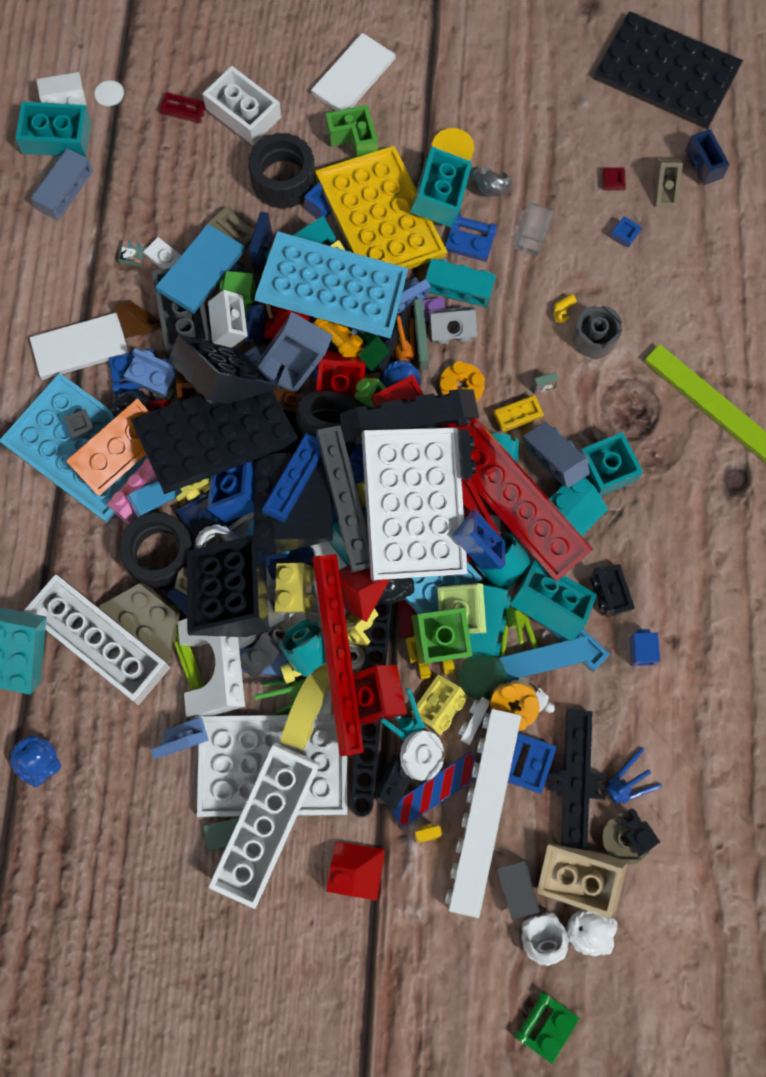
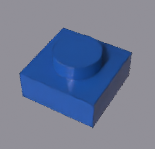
M624 216L612 231L611 237L630 247L641 232L642 227Z

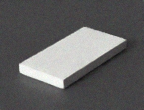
M362 33L311 89V95L335 111L353 108L392 64L396 54Z
M117 313L30 337L39 375L42 380L55 377L59 373L65 374L107 362L109 357L129 354Z

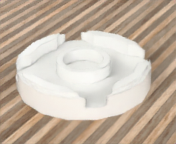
M419 730L412 732L405 739L400 753L401 766L405 774L412 779L423 781L430 780L439 773L444 760L442 758L444 749L439 737L433 732Z

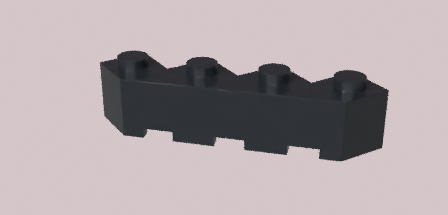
M472 389L450 390L448 394L435 395V393L422 395L401 402V399L389 401L371 408L361 406L339 414L344 441L355 442L356 446L362 445V431L436 429L444 424H456V427H464L470 425L471 420L479 418L475 393Z

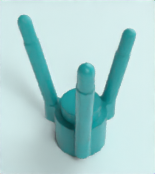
M407 688L406 691L415 719L410 717L403 719L401 716L396 717V720L400 723V729L385 718L381 719V722L400 736L403 741L412 732L423 730L425 727L410 688Z

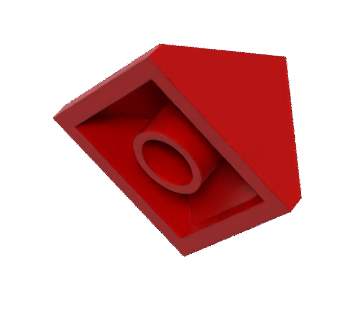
M349 565L339 569L344 609L367 622L390 579L372 580L370 569L351 573Z

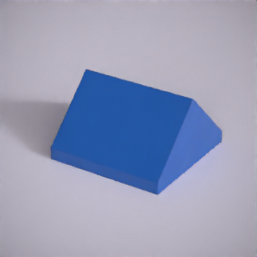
M473 509L452 534V537L482 570L502 569L505 566V541L479 512Z

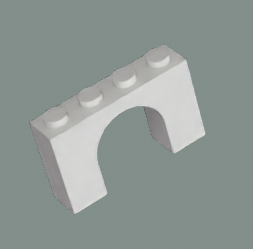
M187 619L178 621L180 645L199 647L209 643L215 654V670L209 683L200 689L184 693L186 717L213 716L245 707L238 637L189 636L187 634Z

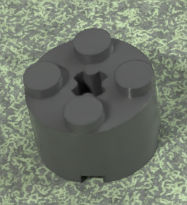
M590 306L583 310L577 320L572 338L577 349L595 360L610 354L615 349L621 336L622 321L620 316L608 306Z

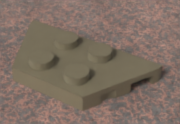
M139 583L98 607L167 664L172 662V643L176 639V625L180 611L146 584Z

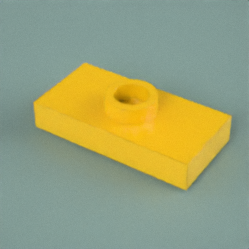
M535 395L493 410L492 413L501 433L544 417V413Z
M433 823L418 826L419 831L413 834L415 843L419 844L440 838L442 832L440 825L433 827Z

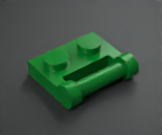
M540 990L536 996L538 998L537 1002L520 1030L516 1029L513 1037L553 1064L580 1018ZM548 1005L552 1008V1011L535 1039L532 1040L528 1035Z

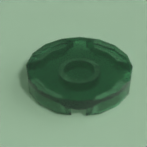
M478 653L463 661L459 670V683L462 690L468 696L479 700L483 697L488 700L491 699L496 687L502 683L503 685L507 683V670L499 658L493 655L491 657L485 653Z

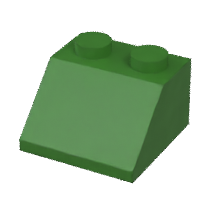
M465 607L411 616L418 664L473 656Z

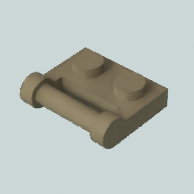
M229 206L225 207L207 223L244 245L245 249L250 246L255 229L252 230L234 214V210ZM229 220L246 236L242 238L225 221Z

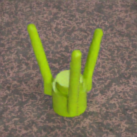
M513 606L506 609L507 616L502 617L506 619V624L502 633L500 658L505 657L509 625L511 629L517 630L519 644L524 643L522 628L526 627L533 649L539 648L530 625L529 616Z

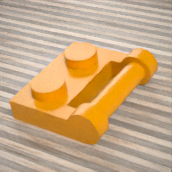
M319 318L314 322L315 326L332 335L331 341L339 348V353L343 357H358L357 354L365 346L363 340L353 334L348 329V326Z

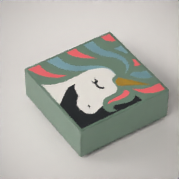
M123 240L119 256L120 264L142 267L143 251L146 249L145 243Z
M553 372L535 377L532 386L534 394L555 389L559 380L557 373Z

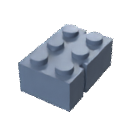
M291 312L263 352L257 366L274 381L281 364L284 365L277 384L289 391L297 392L326 354L332 335Z

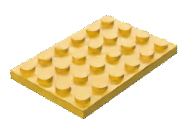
M395 146L315 171L316 180L323 185L325 199L352 253L408 269L429 263L431 259L438 260L446 257L447 250L432 220L410 212L416 188Z

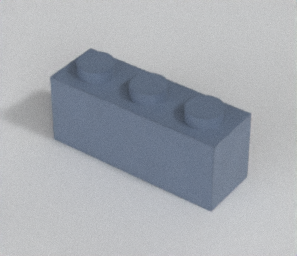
M67 148L58 157L52 170L47 172L39 188L34 190L31 200L36 210L59 221L94 172L89 159Z
M544 422L523 436L527 452L566 488H569L590 474L587 455L583 451L579 452L571 440H566L562 437L556 427L552 428L547 422Z

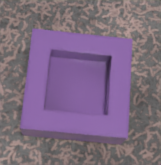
M444 297L423 300L425 324H429L428 310L446 309Z

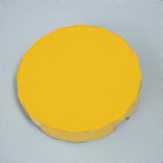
M447 128L440 131L432 142L433 147L471 161L474 154V142L471 136L458 128Z

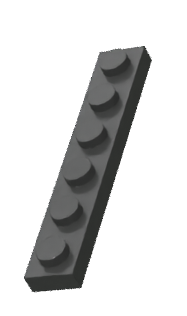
M341 426L319 429L315 433L350 572L370 569L368 532Z

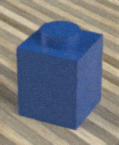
M650 629L636 630V633L629 638L631 666L657 665L660 662L658 633H651Z

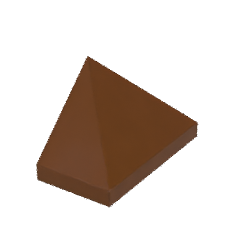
M131 300L118 303L115 306L125 338L150 333L162 328L159 320Z

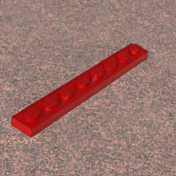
M337 554L319 555L313 557L339 756H349L362 753L364 749Z

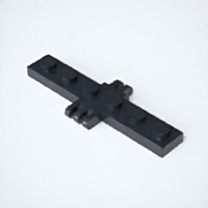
M568 709L566 710L564 770H558L557 775L548 774L547 780L557 781V785L547 784V790L557 791L556 796H563L561 846L588 851L589 799L605 800V794H596V790H606V785L596 784V780H606V775L590 773L593 711Z

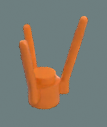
M397 316L396 321L400 341L397 342L391 356L392 359L410 362L415 358L414 355H416L414 319H410L409 344L405 340L401 318Z

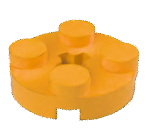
M457 361L454 365L444 370L440 378L441 394H448L450 390L458 389L457 382L465 381L468 388L463 387L461 389L474 390L476 403L481 399L484 392L485 377L478 368L463 361Z
M512 680L504 685L502 683L496 687L491 696V709L521 715L519 731L526 729L528 725L532 724L539 713L540 705L536 691L526 682ZM518 700L521 708L511 709L508 703Z

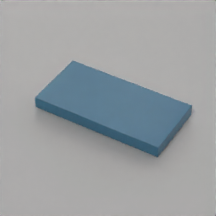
M207 224L156 285V291L194 314L226 275V271H229L244 253L245 246Z

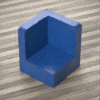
M318 183L304 196L305 210L316 219L324 216L326 219L332 211L323 194V185Z

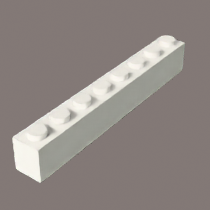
M491 709L490 714L485 713L482 728L487 729L485 739L480 738L477 753H481L480 763L475 762L472 777L476 778L474 788L469 787L466 801L471 803L469 813L464 812L461 827L466 829L464 838L459 837L456 853H460L458 863H453L450 878L455 879L453 889L448 888L445 904H449L450 912L475 918L480 917L521 715Z

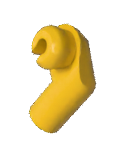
M569 294L555 303L553 318L557 323H564L568 320V308L577 303L573 294Z

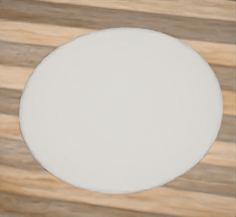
M104 81L96 87L94 96L101 105L113 106L122 100L124 90L118 82Z

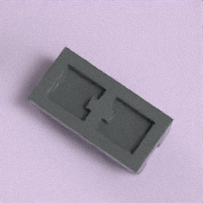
M527 861L498 868L511 919L539 913L541 910Z

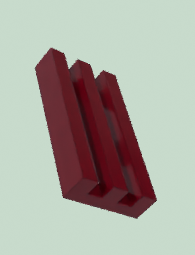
M166 92L159 110L163 115L201 124L206 107L204 101ZM187 105L197 107L199 109L187 107Z

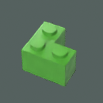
M368 104L325 113L326 129L331 147L352 142L356 158L378 151V140Z
M226 271L225 280L221 279L220 292L226 290L243 295L246 320L247 309L251 305H256L255 295L257 291L254 276L251 273Z

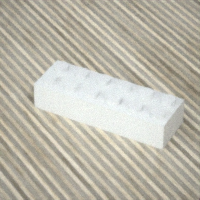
M55 575L23 611L46 616L45 630L137 705H140L170 669L166 662L58 575Z
M276 742L272 745L208 887L209 889L256 909L316 775L320 762Z

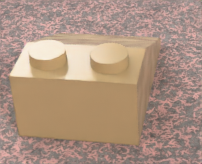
M548 844L537 894L611 918L617 910L628 861L603 853Z

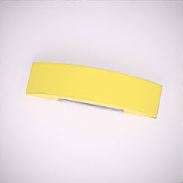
M327 665L320 666L319 669L307 676L286 721L281 743L302 750L305 749L314 730L313 723L330 690Z

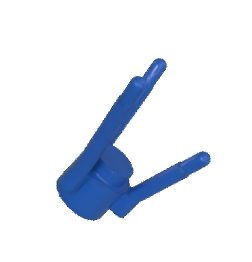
M640 748L621 770L608 780L609 786L606 787V791L616 804L622 802L624 805L631 799L662 787L658 783L629 794L632 792L630 787L651 774L650 770H646L629 782H626L624 779L619 781L644 752L643 748Z

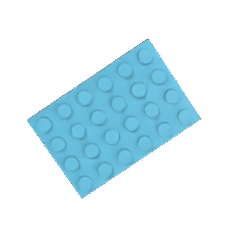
M277 231L255 295V301L391 338L408 268Z
M61 373L52 380L0 439L2 445L105 523L115 514L107 506L108 502L147 459L146 455L142 457L98 496L65 460L114 417L110 409ZM86 409L95 432L73 440L64 417Z

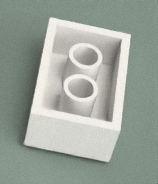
M233 66L203 93L206 110L251 145H254L281 118L280 102Z

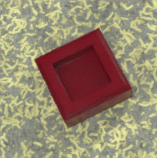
M625 167L603 168V191L625 190Z

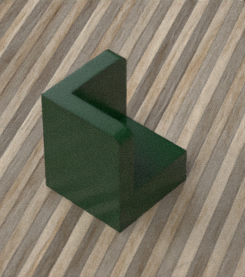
M365 331L360 338L366 345L357 356L360 360L366 362L365 368L372 371L390 350L377 335Z

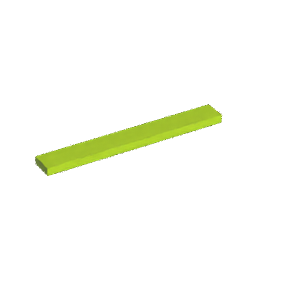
M659 344L645 359L644 363L766 463V431Z

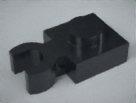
M631 808L628 810L632 817L630 822L625 821L622 815L617 817L620 825L629 829V832L624 836L638 857H641L661 842L647 821L639 824L638 814Z

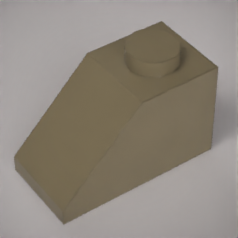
M656 157L654 171L656 207H678L683 162L678 157Z

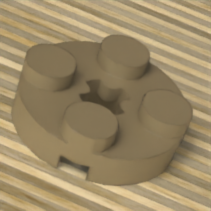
M630 813L618 814L609 819L603 827L601 834L603 849L606 855L628 861L627 865L639 863L651 850L638 857L630 844L625 846L620 837L624 836L625 831L629 832V829L620 825L617 817L622 815L627 822H630L632 817ZM638 816V822L641 824L644 821Z

